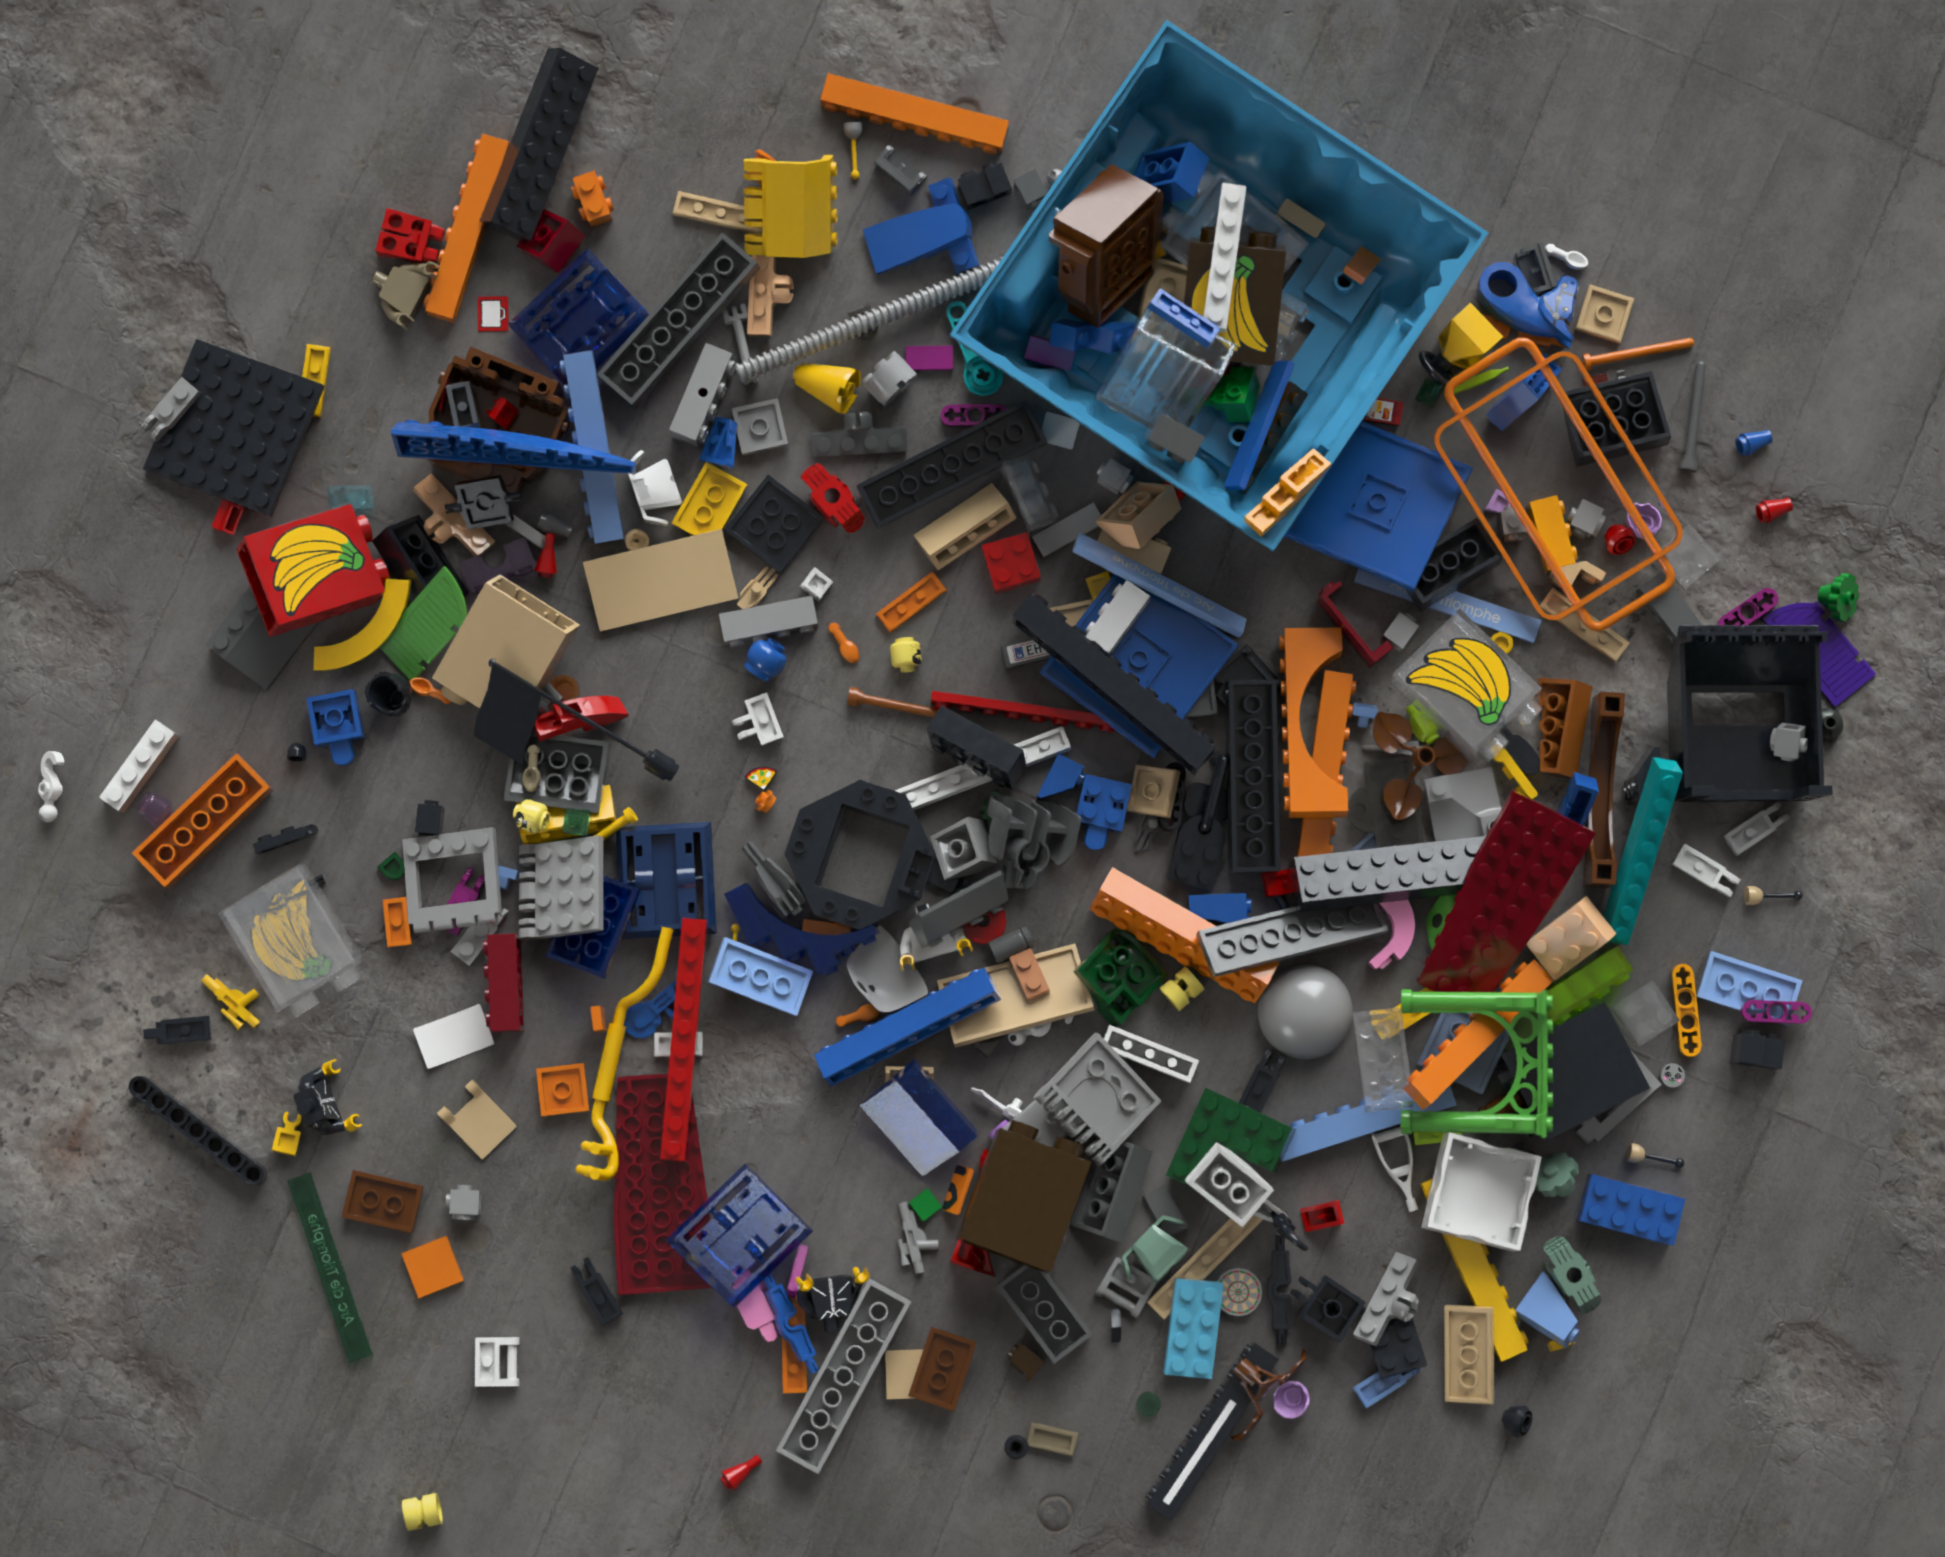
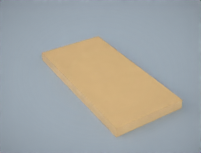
M722 529L583 562L600 631L739 598Z
M1076 944L1034 954L1050 989V993L1031 1001L1027 1000L1010 961L986 967L985 969L992 977L1001 1000L949 1026L955 1048L1094 1011L1090 992L1073 972L1081 964ZM970 972L937 980L939 990L947 987L952 981L967 977Z

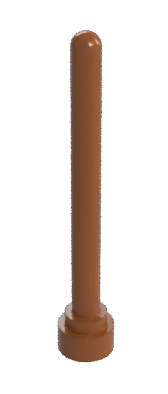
M850 687L847 705L856 707V705L863 703L928 717H934L939 710L937 708L863 694V691H859L860 688Z

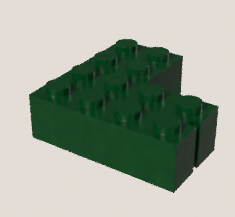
M1205 1087L1166 1176L1189 1185L1185 1179L1216 1142L1237 1156L1277 1173L1296 1129Z

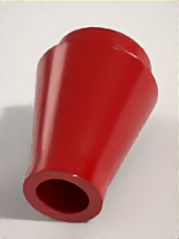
M1789 498L1761 501L1755 507L1756 516L1761 523H1770L1793 510V505Z

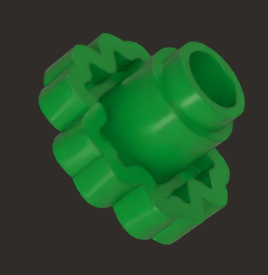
M1841 573L1839 577H1835L1832 584L1821 586L1818 591L1819 604L1828 607L1829 611H1832V619L1836 621L1846 622L1848 618L1853 617L1856 611L1859 586L1855 584L1856 578L1852 574Z

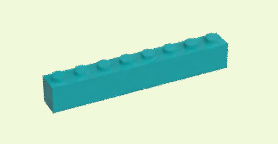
M1652 758L1616 873V885L1612 886L1603 915L1616 932L1608 942L1629 945L1683 774L1676 761Z

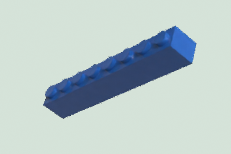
M985 968L976 969L970 972L967 977L952 981L947 987L929 993L926 998L918 1002H912L896 1013L886 1015L883 1020L875 1024H868L861 1031L843 1037L840 1042L832 1046L823 1047L814 1056L824 1079L832 1087L1000 1001L1001 997Z

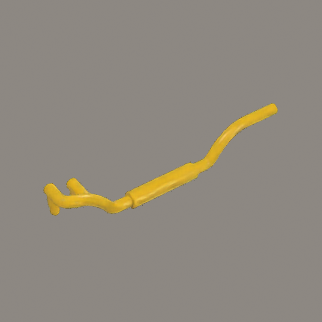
M661 928L653 967L648 978L637 990L618 1002L613 1021L608 1026L592 1096L595 1100L591 1115L592 1124L599 1133L603 1144L588 1141L581 1143V1148L584 1151L595 1155L607 1156V1166L605 1169L580 1164L575 1168L577 1174L584 1175L593 1180H610L618 1171L619 1155L617 1145L603 1119L606 1101H610L626 1031L624 1022L627 1010L647 997L658 984L666 964L673 933L671 928Z

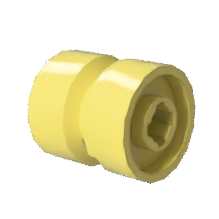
M1185 966L1175 974L1174 981L1169 979L1159 988L1178 1011L1182 1010L1189 1003L1190 997L1195 998L1205 990L1198 979ZM1183 984L1187 987L1185 991L1180 988Z
M437 1493L424 1495L421 1500L415 1497L402 1501L403 1515L408 1531L422 1529L424 1524L431 1527L443 1523L442 1510Z

